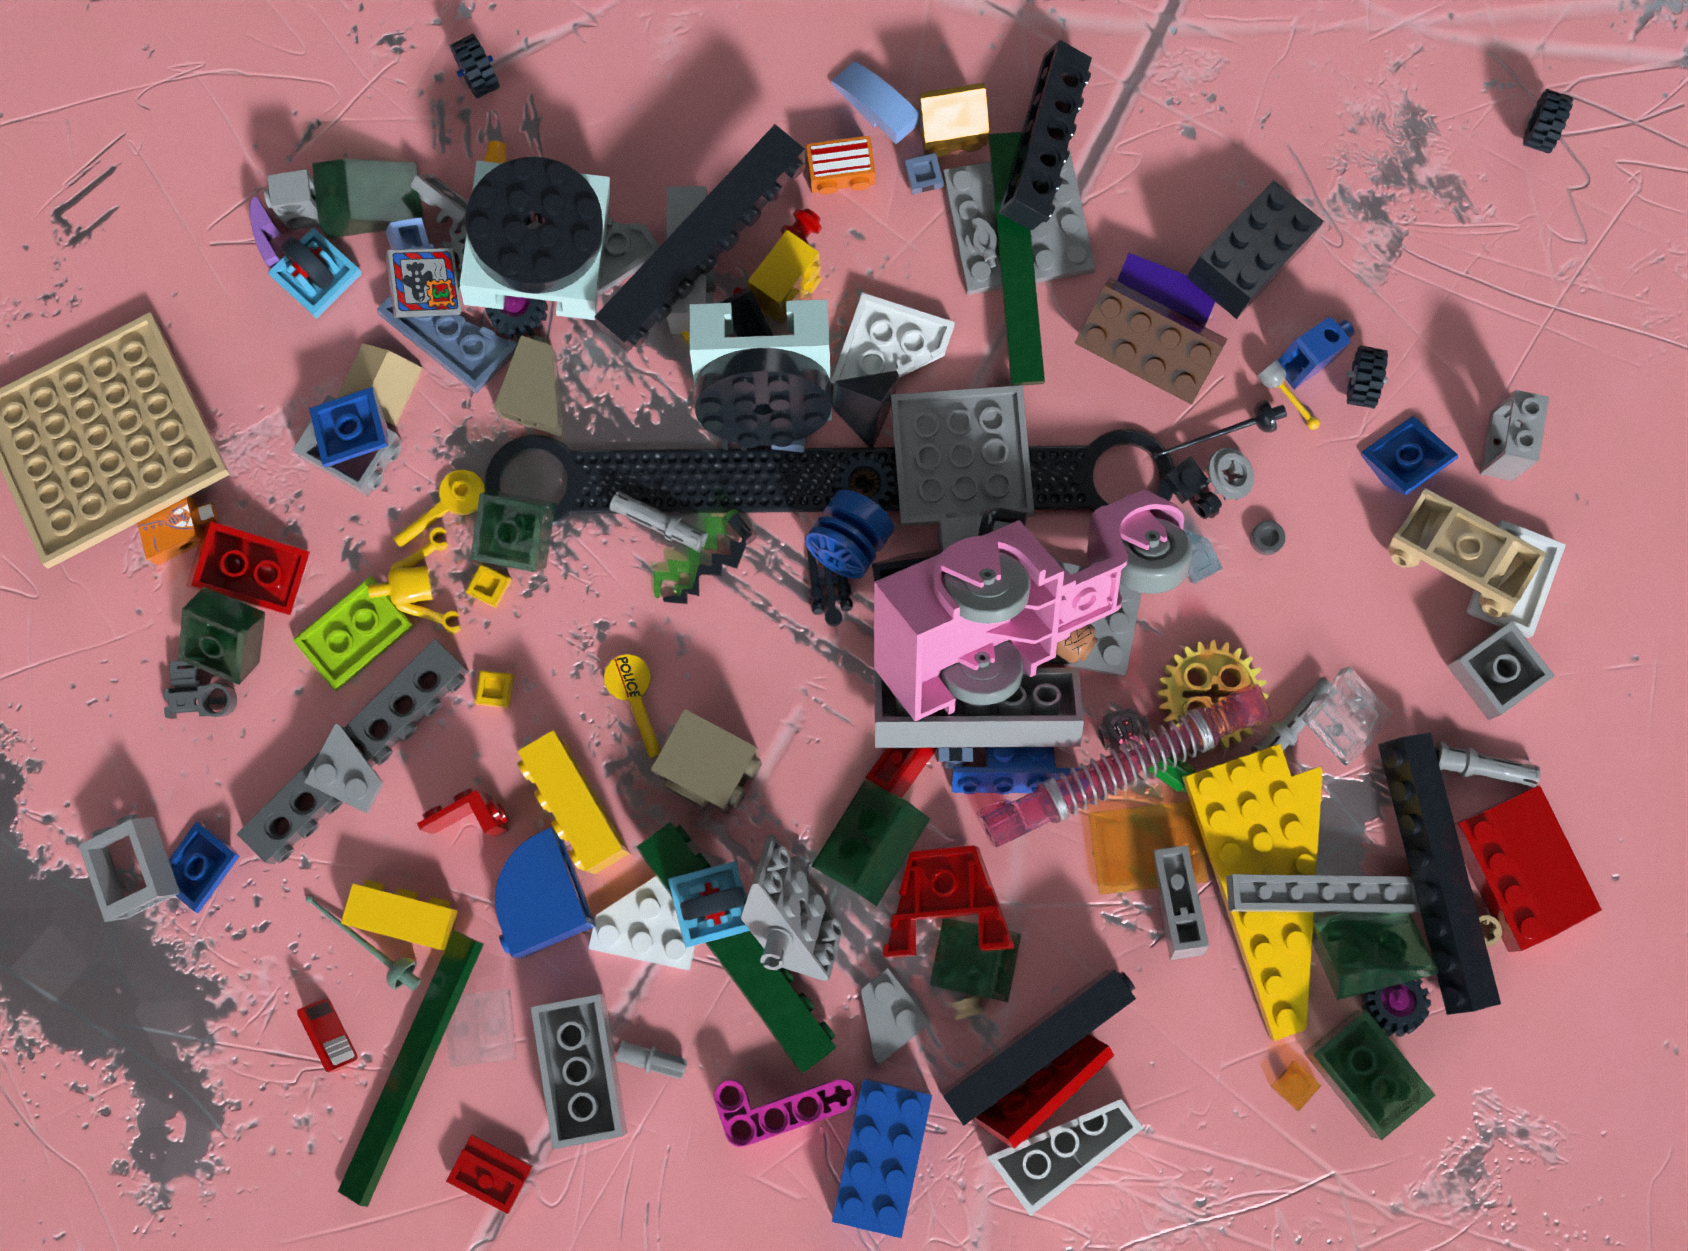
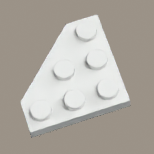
M862 293L833 374L831 386L835 387V381L895 370H897L898 378L944 357L955 322Z
M656 876L596 915V926L593 927L588 949L690 971L695 946L685 948L673 898Z

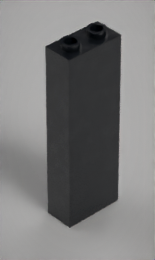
M1115 969L1105 970L940 1092L960 1122L965 1126L1136 999L1132 993L1135 989L1134 984L1123 971L1120 973Z

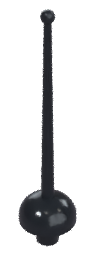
M1263 400L1255 406L1253 418L1161 452H1153L1151 457L1157 459L1158 456L1256 425L1263 432H1274L1277 430L1276 420L1287 417L1286 409L1283 404L1272 408L1267 400Z

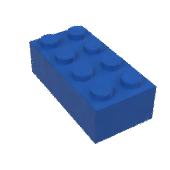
M863 1078L832 1222L902 1238L931 1104V1093Z

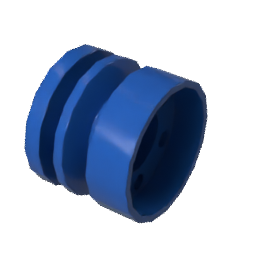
M844 489L836 492L823 511L824 517H819L813 528L806 535L805 543L811 554L821 564L844 577L859 579L864 576L869 569V565L875 560L876 552L881 551L894 532V524L889 515L871 499L855 491Z

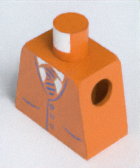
M188 496L138 522L137 525L146 559L159 565L198 547L203 532L202 526L206 522L219 521L218 511L214 503L211 502L197 507L195 499Z

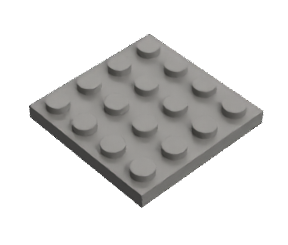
M1071 152L1061 170L1062 184L1054 196L1052 204L1055 205L1053 215L1047 222H1042L1034 230H1031L1036 283L1090 274L1095 271ZM985 162L943 170V178L967 295L1002 289L998 239L995 248L997 256L995 259L996 266L993 268L990 267L989 262H985L983 255L978 254L972 245L976 231L972 226L973 218H981L989 223L997 237L991 163Z
M1023 385L891 395L901 526L940 524V519L946 518L947 514L955 512L966 513V517L980 516V512L995 507L1028 512L1027 517L1034 516Z

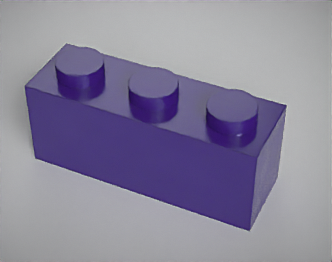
M1128 253L1117 280L1204 327L1215 304L1213 299L1186 278L1187 275Z

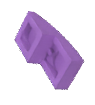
M255 196L250 202L252 231L262 258L269 268L272 269L281 259L270 240L281 233L264 205Z

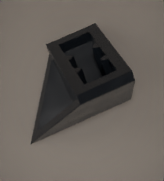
M897 370L835 381L832 407L868 447H874L891 408V395L896 393L899 377Z

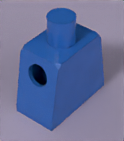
M1328 317L1294 340L1278 359L1286 371L1287 382L1294 390L1333 362L1351 343L1350 338L1355 333L1352 324L1345 319L1337 323L1333 318Z

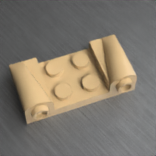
M1426 488L1421 493L1405 522L1393 536L1388 548L1391 560L1402 568L1417 567L1422 560L1482 593L1478 602L1482 606V610L1494 618L1510 616L1547 555L1546 552Z

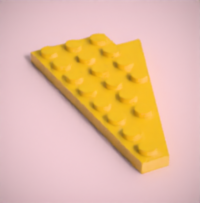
M1275 744L1182 776L1270 1040L1273 1041L1299 1033L1307 1028L1314 912H1229L1226 876L1232 874L1316 875L1323 771L1321 766L1291 775L1281 744Z

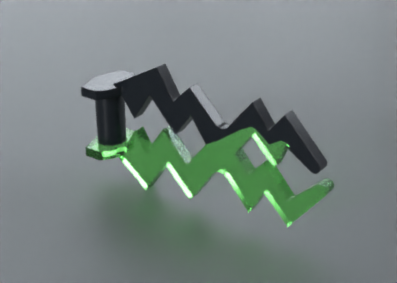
M736 509L730 510L724 517L704 518L705 531L708 532V537L701 549L718 550L717 534L727 536L726 524H730L742 538L741 542L730 540L731 556L712 553V567L700 564V552L689 546V559L687 561L667 559L670 572L654 571V596L656 598L661 597L662 580L680 582V573H688L690 585L675 584L678 595L663 598V601L666 603L688 604V594L700 596V576H722L723 565L738 569L746 546L756 539L757 533L751 530L738 515L739 512Z

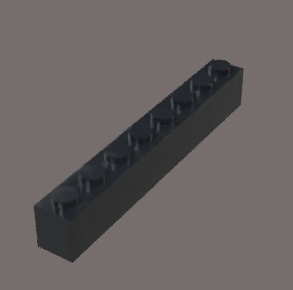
M774 124L594 316L598 328L627 353L633 347H640L648 338V331L656 322L662 323L671 313V306L679 298L684 299L690 294L695 285L694 281L701 274L706 275L713 269L717 262L716 258L723 250L729 251L739 239L738 234L746 226L751 227L757 222L762 213L761 209L768 202L774 203L782 194L783 186L789 179L792 178L794 180L803 172L806 166L805 148Z
M1431 732L1379 743L1378 748L1446 1014L1474 1012L1500 1005L1501 1001Z

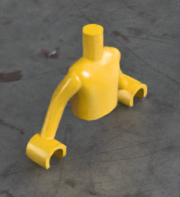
M437 527L430 532L429 543L410 556L392 564L388 572L387 582L368 585V593L370 598L389 595L392 603L398 610L440 623L448 633L456 634L461 630V626L449 627L447 626V621L451 618L459 617L457 612L449 611L442 614L412 604L418 601L433 600L428 566H412L416 565L434 550L443 551L448 547L449 544L447 542L436 543L434 541L436 536L447 533L444 528Z

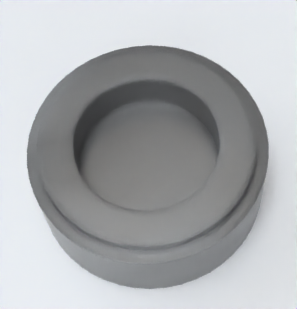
M1274 521L1259 523L1250 535L1253 549L1262 555L1277 553L1283 547L1286 539L1284 529Z

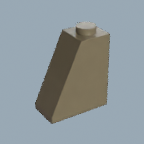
M521 335L493 408L501 418L561 437L563 430L557 355L547 339L532 335L531 338Z

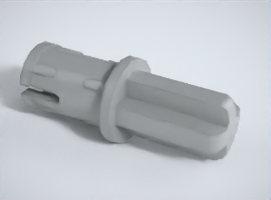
M622 1040L616 1057V1062L645 1069L647 1074L653 1071L677 1079L683 1077L687 1066V1060L657 1051L655 1046L649 1049L628 1043L625 1040Z

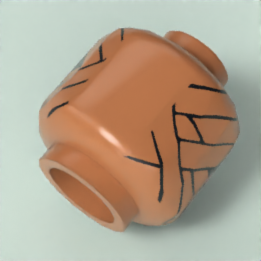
M1088 624L1070 632L1069 638L1057 643L1056 654L1070 663H1076L1080 659L1085 662L1098 641V638L1094 637L1096 634L1095 627Z

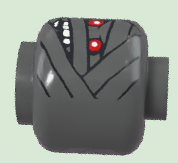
M1133 708L1107 713L1103 717L1102 724L1098 725V733L1104 750L1113 749L1117 756L1122 755L1119 747L1120 744L1125 746L1128 753L1133 752L1129 743L1130 739H1133L1139 750H1142L1143 747L1139 735L1142 734L1146 738V736H1149L1150 730L1146 716L1140 717Z

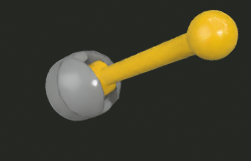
M1275 360L1256 376L1268 388L1279 387L1307 420L1306 424L1309 429L1314 430L1319 427V419L1312 417L1284 384L1286 371L1278 360Z

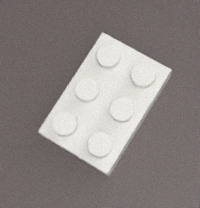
M1502 520L1498 523L1497 527L1546 552L1547 555L1510 616L1494 618L1487 615L1478 602L1482 593L1475 589L1466 614L1499 627L1513 621L1522 634L1530 638L1535 633L1566 544Z

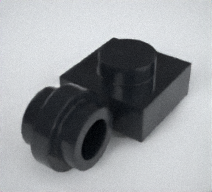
M1191 456L1162 477L1182 504L1191 497L1195 500L1193 507L1201 518H1214L1219 514L1222 503L1213 492L1203 493L1201 490L1209 484L1207 482L1208 478Z

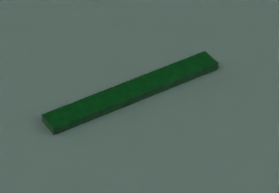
M1021 132L989 134L988 137L1011 386L1038 385L1045 382L1031 230L999 214Z
M454 930L338 1189L340 1194L359 1206L368 1207L483 948L484 943Z

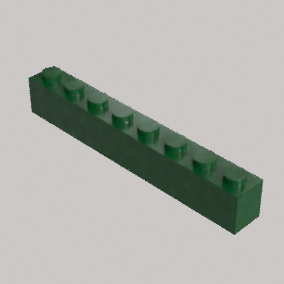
M669 822L639 844L636 849L672 897L668 879L711 868L701 852L694 855L687 844L692 840L680 824L674 827ZM751 931L706 942L708 948L799 1072L805 1073L836 1049L831 1041L836 1037L824 1020L818 1023L810 1013L815 1007L803 992L797 995L790 984L795 980L789 971L782 967L778 970H770L763 966L764 963L760 962L764 948Z

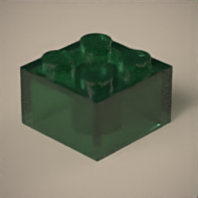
M495 490L480 493L470 559L530 572H537L546 568L556 502Z
M203 587L182 608L178 660L240 685L260 663L265 612Z

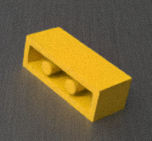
M365 879L363 885L352 884L341 924L439 950L446 949L459 911L449 908L451 901L431 896L428 903L417 900V892L398 888L396 894L383 891L385 884Z

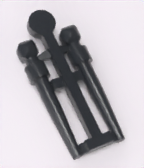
M807 548L811 586L809 596L810 600L813 601L811 611L814 615H821L824 612L823 603H828L829 610L825 613V621L829 626L836 627L842 622V614L836 609L835 602L841 601L840 607L844 612L853 609V601L850 598L852 595L851 584L848 583V577L838 574L839 576L832 577L831 570L824 566L825 577L819 578L816 558ZM840 583L838 586L839 596L834 595L833 584ZM819 585H826L827 596L824 598L822 588Z

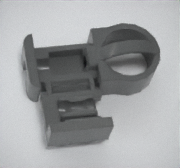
M205 660L169 661L171 687L175 688H167L163 693L164 700L169 701V707H164L166 718L175 719L177 718L176 713L199 712V716L224 717L234 711L237 705V696L232 687L221 683L200 686L202 685V680H199L197 672H199L198 669H201V665H206ZM215 688H220L226 693L227 697L209 698V695ZM227 703L226 707L220 712H214L209 704Z

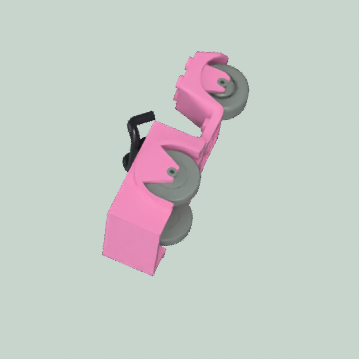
M1141 490L1107 506L1099 507L1092 513L1086 555L1090 566L1072 575L1056 562L1025 527L1028 512L999 507L989 509L982 516L978 536L959 540L948 546L941 554L874 582V669L914 721L943 708L948 714L954 713V697L976 705H989L1006 700L1019 688L1023 669L1029 677L1035 676L1037 666L1055 658L1057 643L1069 638L1070 632L1106 617L1121 608L1122 596L1119 591V584L1136 592L1158 594L1176 588L1185 580L1190 568L1192 545L1189 537L1183 531L1184 516L1177 505L1148 490ZM996 521L1011 523L993 531Z

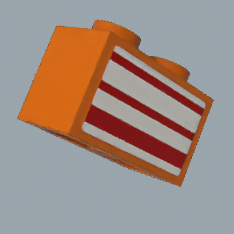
M870 136L806 144V157L812 193L819 192L820 194L828 195L837 192L838 189L864 190L870 185H875L876 172Z

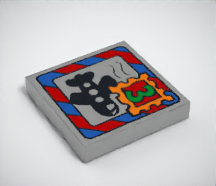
M453 248L387 250L386 261L394 318L461 314L462 309Z

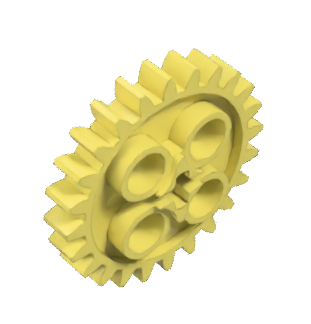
M1215 640L1209 643L1207 650H1205L1201 641L1195 644V653L1186 646L1182 650L1184 659L1177 654L1171 658L1176 667L1166 665L1163 668L1164 672L1169 675V678L1161 677L1158 680L1160 685L1166 687L1165 690L1156 693L1157 697L1163 698L1166 701L1158 707V710L1168 711L1169 713L1163 720V723H1168L1169 720H1172L1178 730L1181 731L1182 728L1178 720L1179 715L1185 718L1188 705L1197 704L1203 711V718L1209 726L1214 739V748L1209 751L1215 749L1217 741H1219L1223 750L1229 748V738L1238 745L1242 742L1240 732L1247 737L1251 736L1253 731L1249 724L1258 726L1262 722L1255 714H1262L1267 710V708L1259 704V701L1268 698V694L1259 692V688L1267 682L1265 680H1256L1255 678L1261 671V668L1250 669L1248 666L1253 658L1250 656L1245 660H1241V648H1238L1233 654L1229 653V643L1227 642L1220 650H1217ZM1194 670L1201 674L1203 678L1201 686H1193L1188 681V671ZM1227 671L1234 674L1236 677L1235 687L1224 685L1221 679L1222 672ZM1212 688L1213 694L1239 693L1242 695V698L1219 697L1211 703V697L1197 696L1185 698L1182 696V693L1205 694ZM1223 705H1231L1236 710L1235 721H1229L1223 717L1221 712ZM1185 734L1183 736L1184 743L1188 741Z

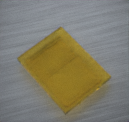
M1190 801L1088 813L1093 847L1092 855L1095 862L1099 895L1158 888L1153 851L1188 845L1196 884L1208 882L1202 835Z

